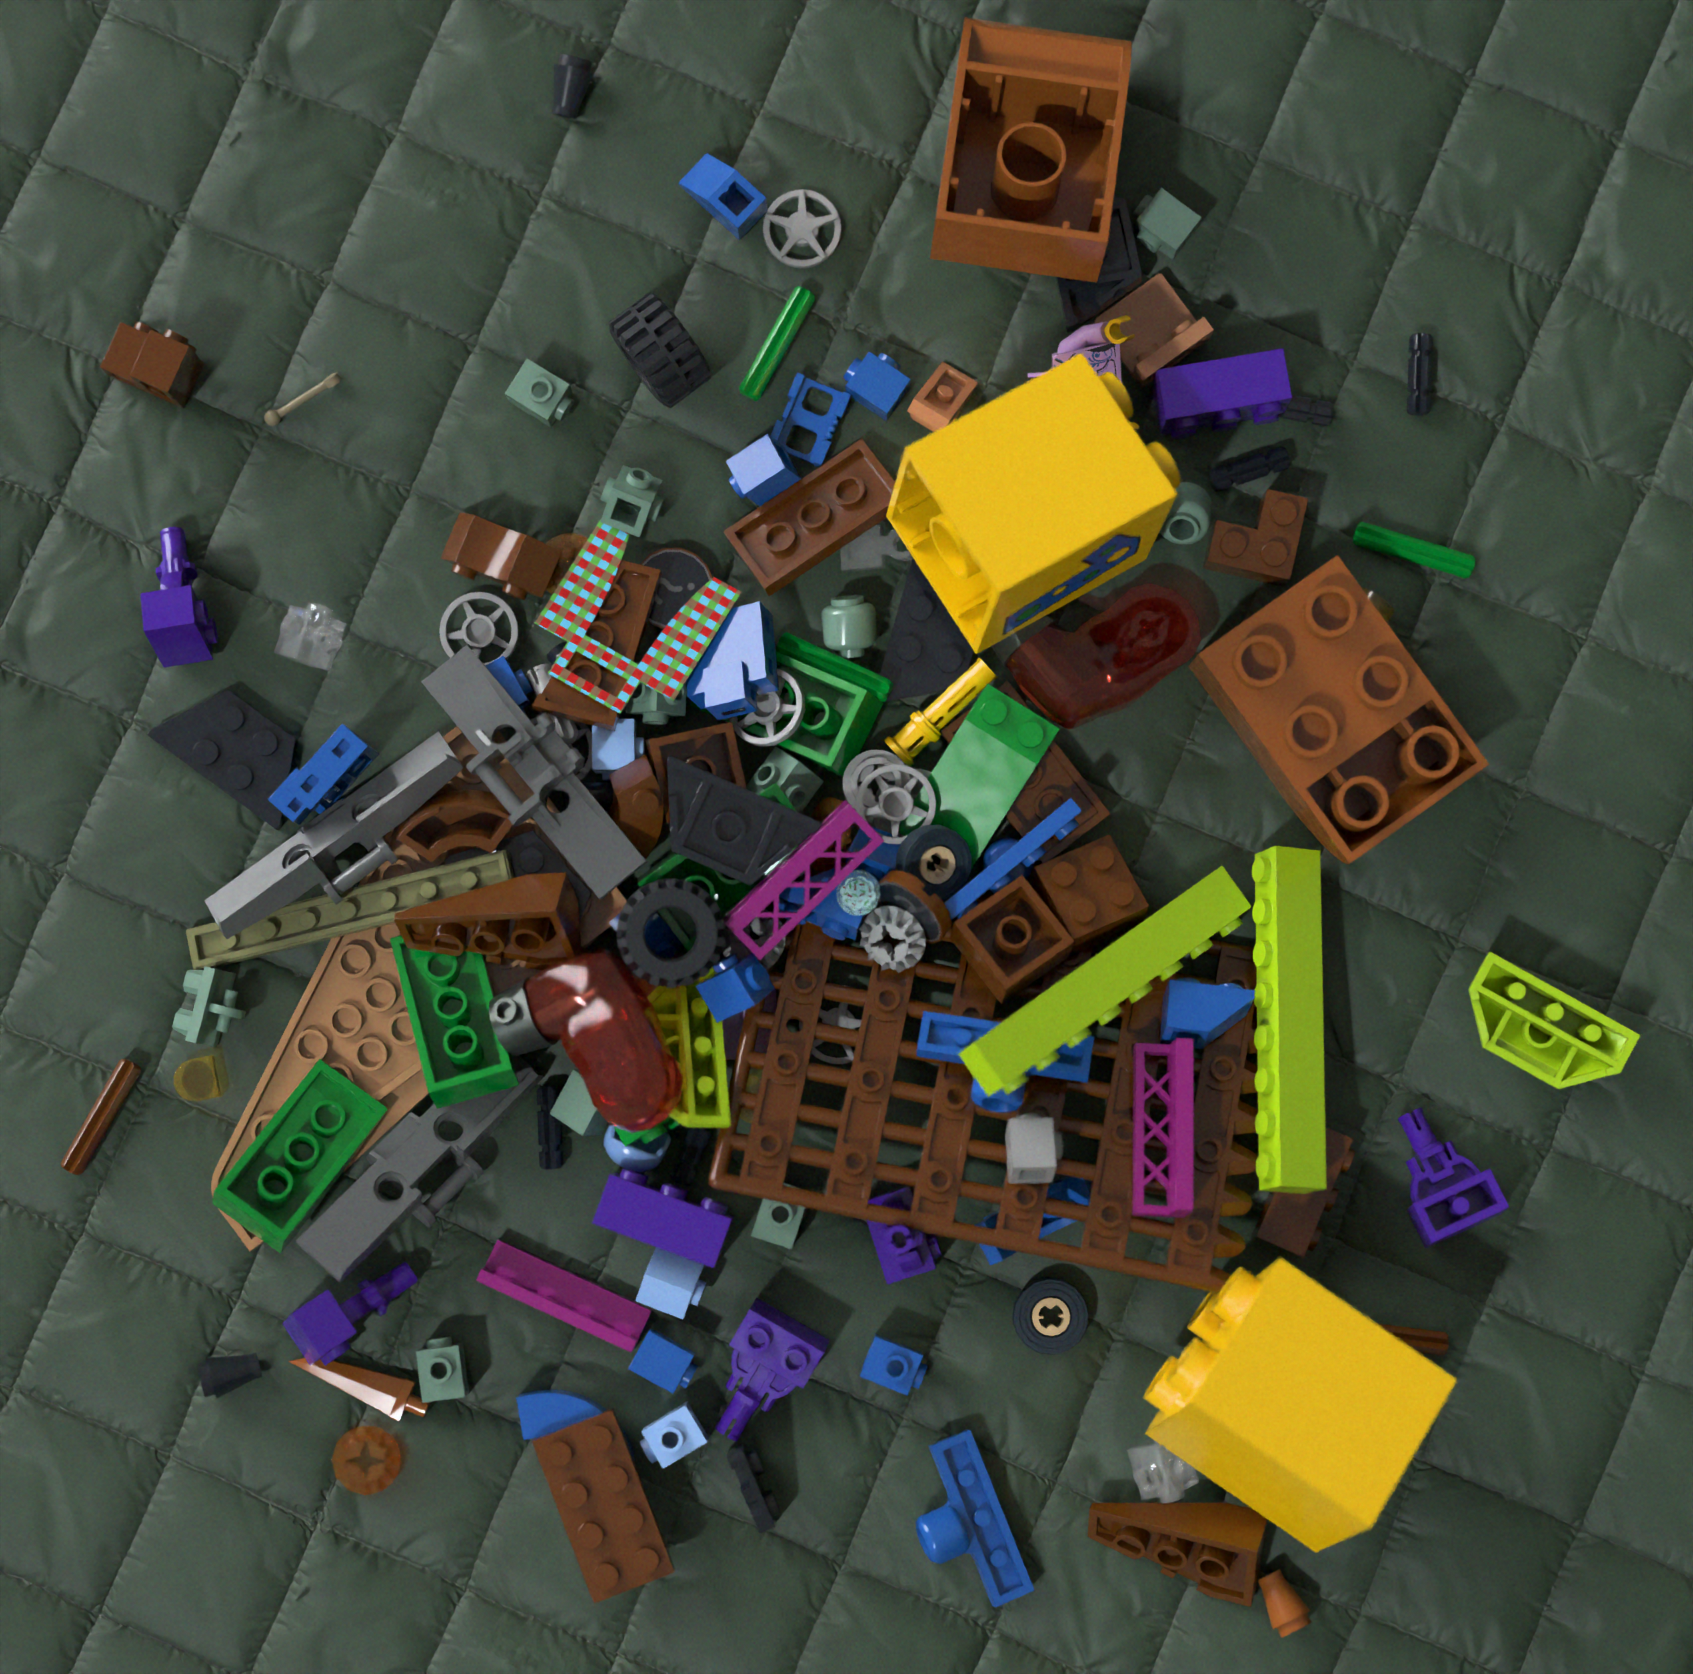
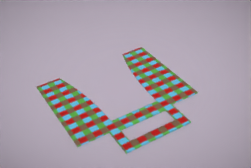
M599 521L535 621V624L567 641L548 674L619 714L625 708L640 682L674 701L742 592L713 577L678 611L654 641L640 664H637L585 635L610 590L630 535ZM576 651L627 679L617 697L565 669Z

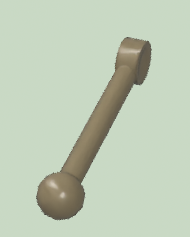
M338 372L329 375L323 382L280 409L267 411L264 416L265 422L270 426L279 424L281 417L327 388L337 385L342 380Z

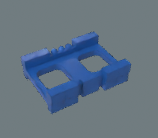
M797 372L788 393L789 400L791 401H788L782 416V422L776 421L771 437L782 444L789 455L820 467L824 463L831 446L830 441L833 439L832 434L836 432L835 427H838V420H841L845 413L851 394L837 391L808 379L805 375ZM810 388H816L833 397L829 411L825 416H819L802 407L806 393ZM794 426H800L817 435L813 449L809 454H803L787 447L786 441Z

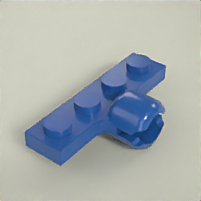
M1072 798L1067 800L1021 840L1012 837L1000 838L988 847L982 861L983 871L944 903L950 913L951 921L955 917L961 918L980 905L976 900L988 890L995 894L1021 875L1026 880L1028 879L1034 862L1047 852L1042 845L1054 835L1059 840H1062L1080 825L1075 820V817L1082 810Z
M923 1011L917 1045V1057L965 1064L958 1053L1001 1022ZM1088 1036L1071 1049L1065 1042L1055 1049L1060 1056L1058 1059L1041 1071H1038L1033 1065L1024 1072L1025 1076L1028 1078L1031 1075H1041L1088 1083L1094 1036ZM974 1077L972 1100L977 1106L987 1111L996 1113L1013 1112L1022 1105L1025 1083L1009 1094H1006L1001 1088L988 1097Z
M966 1429L929 1445L928 1447L946 1489L948 1501L944 1506L921 1515L916 1521L917 1535L926 1556L931 1562L942 1564L960 1555L970 1554L974 1559L993 1607H998L1034 1591L971 1430Z

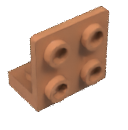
M1162 274L1154 276L1102 313L1094 321V323L1109 322L1124 315L1130 316L1131 320L1120 324V330L1125 336L1135 334V337L1120 344V360L1141 389L1154 380L1157 370L1173 367L1208 342L1214 331L1205 317L1198 321L1195 320Z

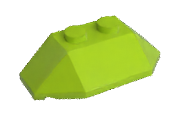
M1488 952L1468 988L1482 1048L1556 1089L1620 1073L1641 1036L1492 952Z
M712 967L705 977L699 978L693 984L676 986V988L658 986L632 1015L637 1094L685 1127L729 1128L730 1126L722 1021L716 1022L696 987L697 984L715 971Z

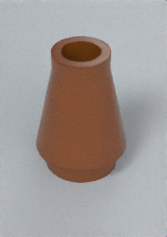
M1280 1569L1257 1580L1262 1589L1272 1630L1277 1628L1281 1638L1312 1623L1307 1613L1311 1610L1285 1579Z

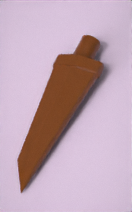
M305 1358L289 1361L398 1422L401 1421L405 1410L425 1417L431 1402L422 1403V1398L412 1394L416 1382L408 1378L396 1377L337 1360L332 1361L324 1366L321 1360L311 1366Z

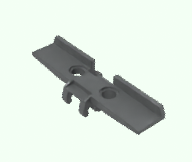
M468 645L463 647L422 681V684L479 752L466 765L472 775L478 774L510 813L508 819L514 826L521 825L532 816L600 900L647 862L576 777V774L584 766V757L576 748L570 749L555 731V722L547 713L540 715L537 719L538 724L534 726ZM510 727L516 730L517 733L504 744L495 743V735L500 729ZM505 758L535 793L524 803L497 772L502 767L499 763ZM555 791H564L570 796L569 807L561 813L551 812L547 808L548 797Z
M436 732L347 798L344 796L297 830V834L204 900L223 936L229 939L296 900L319 883L337 905L343 901L341 896L343 892L383 863L389 861L391 864H394L398 861L399 858L384 836L411 816L463 769V766L440 732ZM359 842L369 853L341 872L335 856L353 843Z
M512 1055L519 1081L518 1086L439 1109L433 1104L421 1117L410 1112L366 1156L372 1166L296 1240V1243L337 1281L341 1282L411 1214L430 1228L436 1222L434 1216L471 1178L477 1180L483 1174L482 1168L470 1155L543 1079V1076L519 1055ZM445 1122H456L462 1127L463 1134L459 1139L446 1141L440 1137L438 1130ZM450 1160H453L460 1167L422 1204V1193L419 1191L421 1180L438 1163L443 1167ZM390 1181L403 1194L395 1201H386L379 1195V1188L385 1182Z

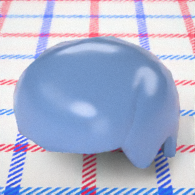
M610 1123L604 1135L603 1145L609 1157L622 1168L630 1171L645 1172L656 1168L661 1163L671 1142V1137L666 1132L646 1145L640 1138L625 1147Z

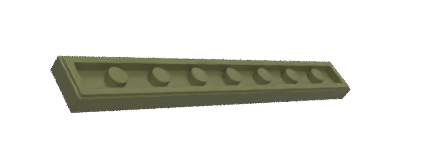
M502 850L350 888L341 894L343 901L337 905L328 894L290 903L229 939L223 936L216 922L186 929L193 970H204V966L216 968L395 923L394 917L397 912L515 878L510 853L507 850Z

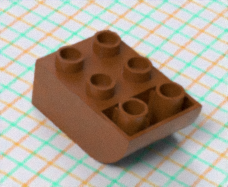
M964 18L930 259L1097 283L1109 236L1132 54L1131 41Z
M1338 555L1198 653L1189 665L1191 671L1287 804L1316 839L1343 863H1352L1489 765Z

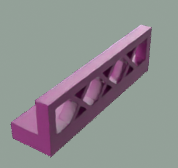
M844 800L821 823L820 828L815 833H811L723 917L725 925L761 960L858 867L884 839ZM854 822L871 838L858 852L841 851V834ZM836 840L835 851H825ZM817 857H835V874L827 882L810 881V864ZM841 857H849V858H851V859L841 868ZM804 871V881H794ZM786 887H804V904L797 911H779V894ZM810 887H820L809 899ZM773 901V911H762ZM755 917H773V934L761 946L743 930ZM779 917H790L778 928Z
M1176 1038L1170 1045L1135 1043L1133 1046V1215L1184 1218L1193 1211V1039ZM1144 1055L1167 1056V1074L1159 1082H1156L1144 1070ZM1166 1081L1167 1093L1161 1087V1085ZM1144 1082L1151 1088L1145 1095ZM1154 1092L1167 1105V1116L1158 1125L1144 1112V1101ZM1166 1123L1167 1135L1160 1129ZM1144 1124L1151 1130L1145 1137ZM1153 1135L1167 1147V1159L1157 1168L1144 1155V1143ZM1166 1165L1167 1178L1160 1172ZM1144 1167L1151 1173L1146 1179H1144ZM1153 1177L1167 1190V1206L1144 1205V1186Z
M500 1239L496 1241L485 1267L481 1268L476 1278V1281L629 1352L635 1349L652 1312L651 1309Z

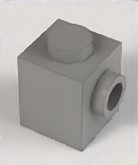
M1027 1113L1021 1114L1015 1119H1009L1005 1134L1009 1184L1052 1182L1056 1170V1159L1062 1158L1061 1133H1054L1053 1118H1041L1038 1114Z

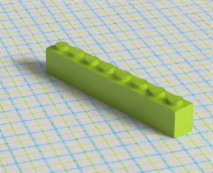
M1274 846L1256 853L1252 866V878L1255 881V903L1252 917L1256 923V944L1253 949V961L1256 965L1254 1004L1257 1007V1028L1254 1034V1044L1257 1049L1258 1070L1255 1075V1088L1258 1092V1114L1255 1120V1129L1259 1136V1156L1256 1161V1173L1259 1177V1191L1306 1194L1326 1189L1321 860L1319 850Z
M1220 866L962 1050L958 1055L988 1097L1001 1088L1006 1094L1011 1093L1028 1080L1024 1072L1033 1065L1038 1071L1047 1067L1060 1057L1055 1049L1065 1042L1071 1049L1091 1034L1087 1026L1095 1020L1102 1026L1121 1013L1122 1010L1118 1004L1128 997L1131 1003H1134L1153 989L1149 983L1150 980L1157 975L1162 981L1166 980L1184 967L1179 959L1186 954H1189L1194 959L1214 944L1209 939L1212 935L1219 932L1223 938L1242 925L1243 922L1239 916L1252 906L1225 868Z

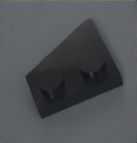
M745 1442L729 1448L726 1458L731 1470H735L741 1485L740 1490L759 1533L775 1528L777 1523L775 1515L780 1514L781 1511L772 1489L764 1491L759 1479V1475L764 1474L765 1471L757 1450L748 1451Z

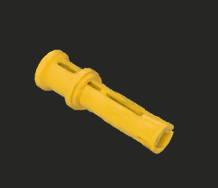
M979 657L922 713L919 710L913 712L910 715L911 721L894 737L887 736L884 742L907 766L911 767L914 764L913 758L930 742L936 743L942 735L939 731L985 688L987 683L990 684L998 676Z

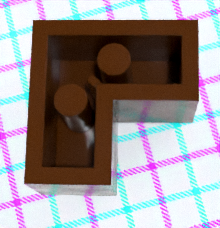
M136 321L133 327L120 322L100 368L112 378L184 409L203 369L204 362L195 354L197 348L188 344L189 339L168 329H165L162 335L157 330Z
M1267 489L1261 497L1254 528L1216 520L1211 528L1202 568L1284 587L1291 578L1308 498Z

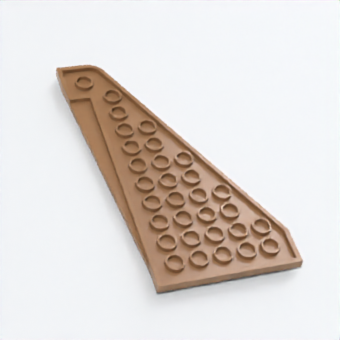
M458 726L455 727L443 738L463 766V769L433 796L464 789L491 792L478 774L472 775L466 768V765L479 752ZM498 731L494 738L495 743H506V739ZM506 758L499 763L502 767L497 772L523 803L535 794ZM548 797L547 808L551 812L561 813ZM532 816L519 826L512 825L503 839L534 831L592 892L580 922L581 946L584 948L589 947L600 935L612 927L609 922L621 912L627 900L617 887L600 900ZM398 825L388 832L384 838L389 842L399 860L394 864L386 861L361 879L358 886L446 865L444 860L448 856L477 848V846H458L446 850L431 862L396 839ZM396 923L330 940L214 1170L211 1181L212 1197L215 1188L319 1059L388 1108L386 1114L342 1174L429 1094L390 938L401 935ZM483 954L495 996L525 978H533L539 984L554 978L548 970L525 968L526 961L502 957L499 964L487 962L486 955ZM220 1210L249 1251H253L264 1243V1241Z

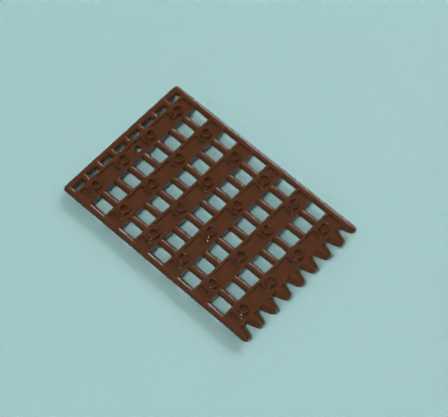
M820 857L815 859L810 864V877L835 868V860ZM841 862V868L846 864L845 862ZM985 892L976 901L981 904L994 894ZM773 901L768 905L767 911H773ZM869 908L865 918L868 916L870 912H872L875 909ZM806 921L805 924H797L793 929V933L786 935L784 949L789 950L784 973L772 971L773 965L766 970L774 988L780 990L776 1012L763 1011L766 997L745 1011L728 1088L729 1128L719 1129L709 1175V1184L713 1188L892 1226L902 1225L911 1230L1220 1293L1232 1275L1212 1265V1259L1240 1255L1245 1248V1240L1240 1234L1220 1224L1219 1217L1243 1215L1252 1206L1251 1197L1246 1192L1227 1183L1226 1176L1249 1174L1256 1169L1257 1155L1253 1151L1232 1141L1233 1135L1256 1133L1255 1120L1258 1110L1240 1101L1239 1097L1240 1094L1257 1093L1255 1075L1258 1066L1246 1060L1247 1054L1257 1053L1254 1044L1257 1022L1253 1020V1014H1257V1007L1253 1000L1248 1014L1205 1046L1202 1049L1201 1059L1193 1058V1075L1198 1076L1193 1100V1211L1184 1218L1174 1217L1173 1223L1132 1215L1133 1046L1135 1043L1160 1044L1163 996L1169 980L1193 978L1200 981L1201 984L1219 986L1224 983H1234L1242 986L1243 989L1255 990L1256 965L1253 961L1254 947L1209 938L1214 945L1203 952V954L1218 957L1215 979L1176 972L1162 981L1157 975L1149 981L1153 989L1134 1003H1131L1128 997L1125 999V1002H1120L1118 1005L1122 1012L1115 1016V1018L1121 1019L1118 1041L1114 1042L1094 1037L1092 1050L1093 1055L1114 1059L1110 1082L1088 1078L1087 1083L1031 1075L1025 1083L1021 1107L1009 1113H996L980 1108L972 1100L974 1076L965 1064L917 1057L918 1043L901 1039L906 1016L922 1019L923 1011L1001 1023L1006 1020L993 1016L996 997L962 953L959 968L919 960L913 967L911 966L898 973L895 969L882 971L881 965L875 960L867 961L868 953L865 948L836 943L834 938L822 932V927ZM951 925L942 941L953 943L950 939L953 925ZM888 932L880 941L890 943L892 948L895 949L897 944L903 940L892 938ZM1093 947L1068 957L1043 975L1042 985L1031 983L1014 995V997L1034 1000L1095 955L1091 954ZM835 959L872 967L868 990L826 982L830 960ZM914 976L955 984L951 1008L909 999ZM822 998L864 1007L860 1029L855 1030L818 1022ZM791 1019L800 1020L803 1028L797 1033L790 1032L786 1026L787 1022ZM759 1027L772 1030L767 1053L754 1051ZM814 1039L856 1047L851 1071L809 1062ZM1144 1055V1070L1154 1080L1156 1079L1157 1068L1167 1070V1056ZM901 1056L939 1064L935 1088L893 1080L897 1057ZM750 1068L763 1070L758 1094L746 1092ZM805 1079L847 1087L843 1111L800 1103ZM1144 1082L1145 1095L1151 1088ZM1066 1091L1107 1099L1103 1123L1062 1115ZM1155 1092L1144 1101V1112L1148 1116L1150 1108L1167 1111V1105ZM889 1097L931 1105L927 1129L886 1121ZM742 1108L754 1111L749 1135L737 1133ZM1034 1113L1040 1115L1041 1118H1053L1054 1133L1064 1132L1100 1140L1095 1164L1064 1157L1056 1159L1055 1173L1092 1181L1088 1205L1047 1197L1049 1183L1009 1184L1008 1167L1003 1188L962 1179L966 1155L1007 1163L1006 1145L969 1138L974 1114L1009 1121V1119H1015L1021 1114ZM801 1120L839 1128L834 1152L792 1144L796 1121ZM1144 1124V1137L1148 1134V1132H1146L1147 1126H1146L1145 1124ZM1155 1135L1144 1143V1149L1167 1154V1147ZM881 1137L922 1145L923 1150L919 1170L877 1162ZM733 1149L745 1152L740 1176L728 1174ZM788 1161L830 1169L826 1193L823 1194L783 1185ZM1155 1177L1144 1186V1192L1167 1196V1190ZM873 1178L915 1187L911 1211L868 1203ZM958 1196L999 1204L996 1228L992 1229L953 1221ZM1043 1214L1085 1222L1081 1246L1040 1239ZM1134 1232L1170 1240L1166 1265L1124 1256L1128 1233Z

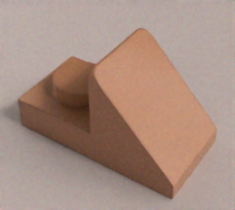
M942 361L914 397L907 412L911 413L910 417L913 420L936 432L956 421L978 382Z

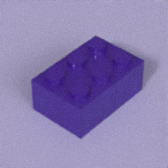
M1283 348L1159 369L1152 384L1160 435L1171 433L1172 439L1187 438L1196 435V429L1211 426L1213 432L1227 431L1237 428V422L1252 419L1254 425L1273 423L1279 420L1278 414L1286 411L1292 399Z
M622 1169L621 1174L615 1172L609 1175L592 1224L712 1268L717 1265L734 1219V1215L726 1213L729 1205L708 1197L703 1198L702 1203H698L687 1198L688 1190L667 1182L662 1184L661 1189L647 1184L649 1176L640 1172Z

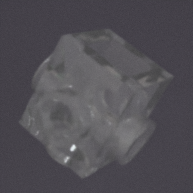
M309 602L307 609L290 605L287 615L282 620L280 636L274 653L306 666L330 671L335 655L341 647L346 623L331 618L333 610Z
M1152 1438L1127 1450L1133 1468V1476L1138 1485L1142 1500L1159 1497L1161 1503L1173 1502L1185 1497V1489L1199 1483L1195 1468Z

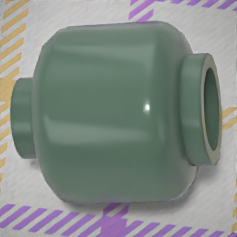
M1180 482V486L1175 489L1177 496L1159 532L1172 543L1180 545L1193 544L1200 541L1208 532L1211 523L1212 502L1206 490L1199 485Z
M846 595L831 598V604L826 606L821 612L824 645L829 649L839 650V656L842 658L864 656V648L874 645L878 639L875 607L871 603L864 602L863 595Z

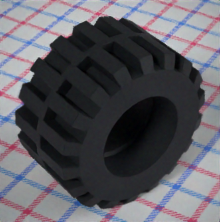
M651 292L608 322L610 334L620 351L642 382L661 404L672 408L711 379L710 367L690 334L666 303Z
M660 879L642 886L626 901L618 918L617 941L626 965L640 979L642 978L655 986L676 988V986H687L695 983L694 981L705 977L714 964H717L725 944V923L718 905L702 888L681 879ZM666 907H676L684 910L692 917L696 925L697 935L693 947L686 954L678 958H664L657 955L650 949L645 938V928L649 918L656 911Z

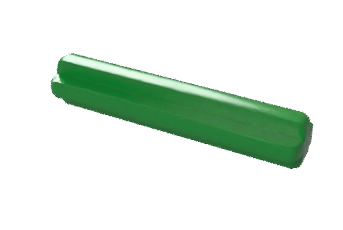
M800 286L795 287L739 387L740 393L753 401H758L761 398L815 301V295L811 291Z
M1359 522L1353 534V543L1355 545L1462 578H1469L1475 567L1476 558L1473 555L1366 522Z
M783 633L777 643L776 651L778 653L868 690L881 702H885L892 692L893 683L890 679L790 633Z

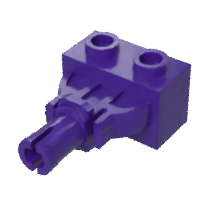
M180 527L165 528L160 532L163 561L159 567H156V575L160 581L161 590L140 593L144 633L163 668L213 660L212 644L218 643L217 627L214 618L209 619L205 600H198L192 588V579L198 577V571L195 564L190 562L187 556L186 534Z
M1421 1107L1413 1110L1411 1114L1407 1113L1399 1117L1397 1120L1401 1123L1415 1152V1157L1406 1162L1412 1175L1410 1196L1413 1203L1407 1212L1425 1249L1503 1214L1509 1208V1205L1491 1169L1480 1172L1473 1162L1458 1155L1452 1141L1446 1142L1444 1145L1437 1141Z
M906 1186L869 1198L868 1203L911 1211L914 1192L912 1186ZM867 1220L887 1284L937 1268L935 1259L942 1257V1253L935 1234L911 1230L902 1225L892 1226Z
M402 1262L375 1281L365 1279L360 1282L358 1287L361 1292L341 1305H338L330 1291L326 1290L294 1311L282 1324L310 1366L319 1360L326 1366L352 1347L348 1340L357 1333L352 1326L354 1323L373 1310L379 1317L387 1312L388 1303L417 1283V1277L406 1262Z
M756 1297L729 1346L734 1348L731 1357L733 1373L726 1383V1388L732 1392L740 1377L743 1378V1381L720 1421L715 1425L716 1430L724 1435L735 1418L737 1421L727 1438L738 1441L766 1392L769 1395L761 1409L768 1412L777 1398L789 1394L797 1386L804 1388L830 1340Z

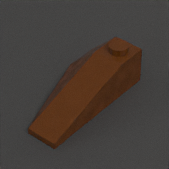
M566 872L519 876L400 911L394 917L407 948L452 956H459L463 951L486 955L487 962L500 964L503 957L526 961L525 968L535 970L575 969L580 967L582 963L578 900Z
M1091 1503L1088 1537L1132 1559L1145 1557L1161 1565L1160 1573L1174 1578L1176 1573L1198 1583L1196 1590L1203 1594L1251 1607L1266 1544L1268 1519L1250 1507H1242L1230 1503Z

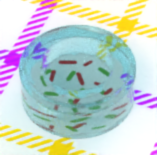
M852 871L837 886V902L848 914L855 916L868 914L876 907L879 901V883L873 875L866 871Z

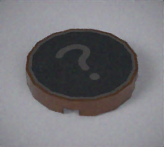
M663 548L649 554L640 563V565L660 569L662 573L648 623L664 630L691 597L713 578L708 565L695 553L682 548Z
M889 871L876 884L875 892L882 907L895 906L908 911L921 924L926 942L936 943L941 941L952 925L950 913L942 899L935 893L929 897L922 890L926 885L919 878L903 871Z

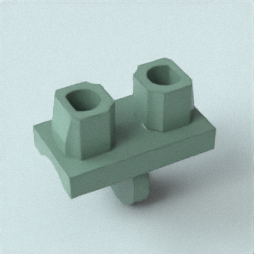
M204 966V970L186 971L183 983L184 992L197 995L193 1011L179 1008L172 1025L174 1030L186 1036L185 1041L217 1047L221 1032L228 1033L232 1017L244 1020L246 1011L234 1008L238 992L232 991L236 973Z

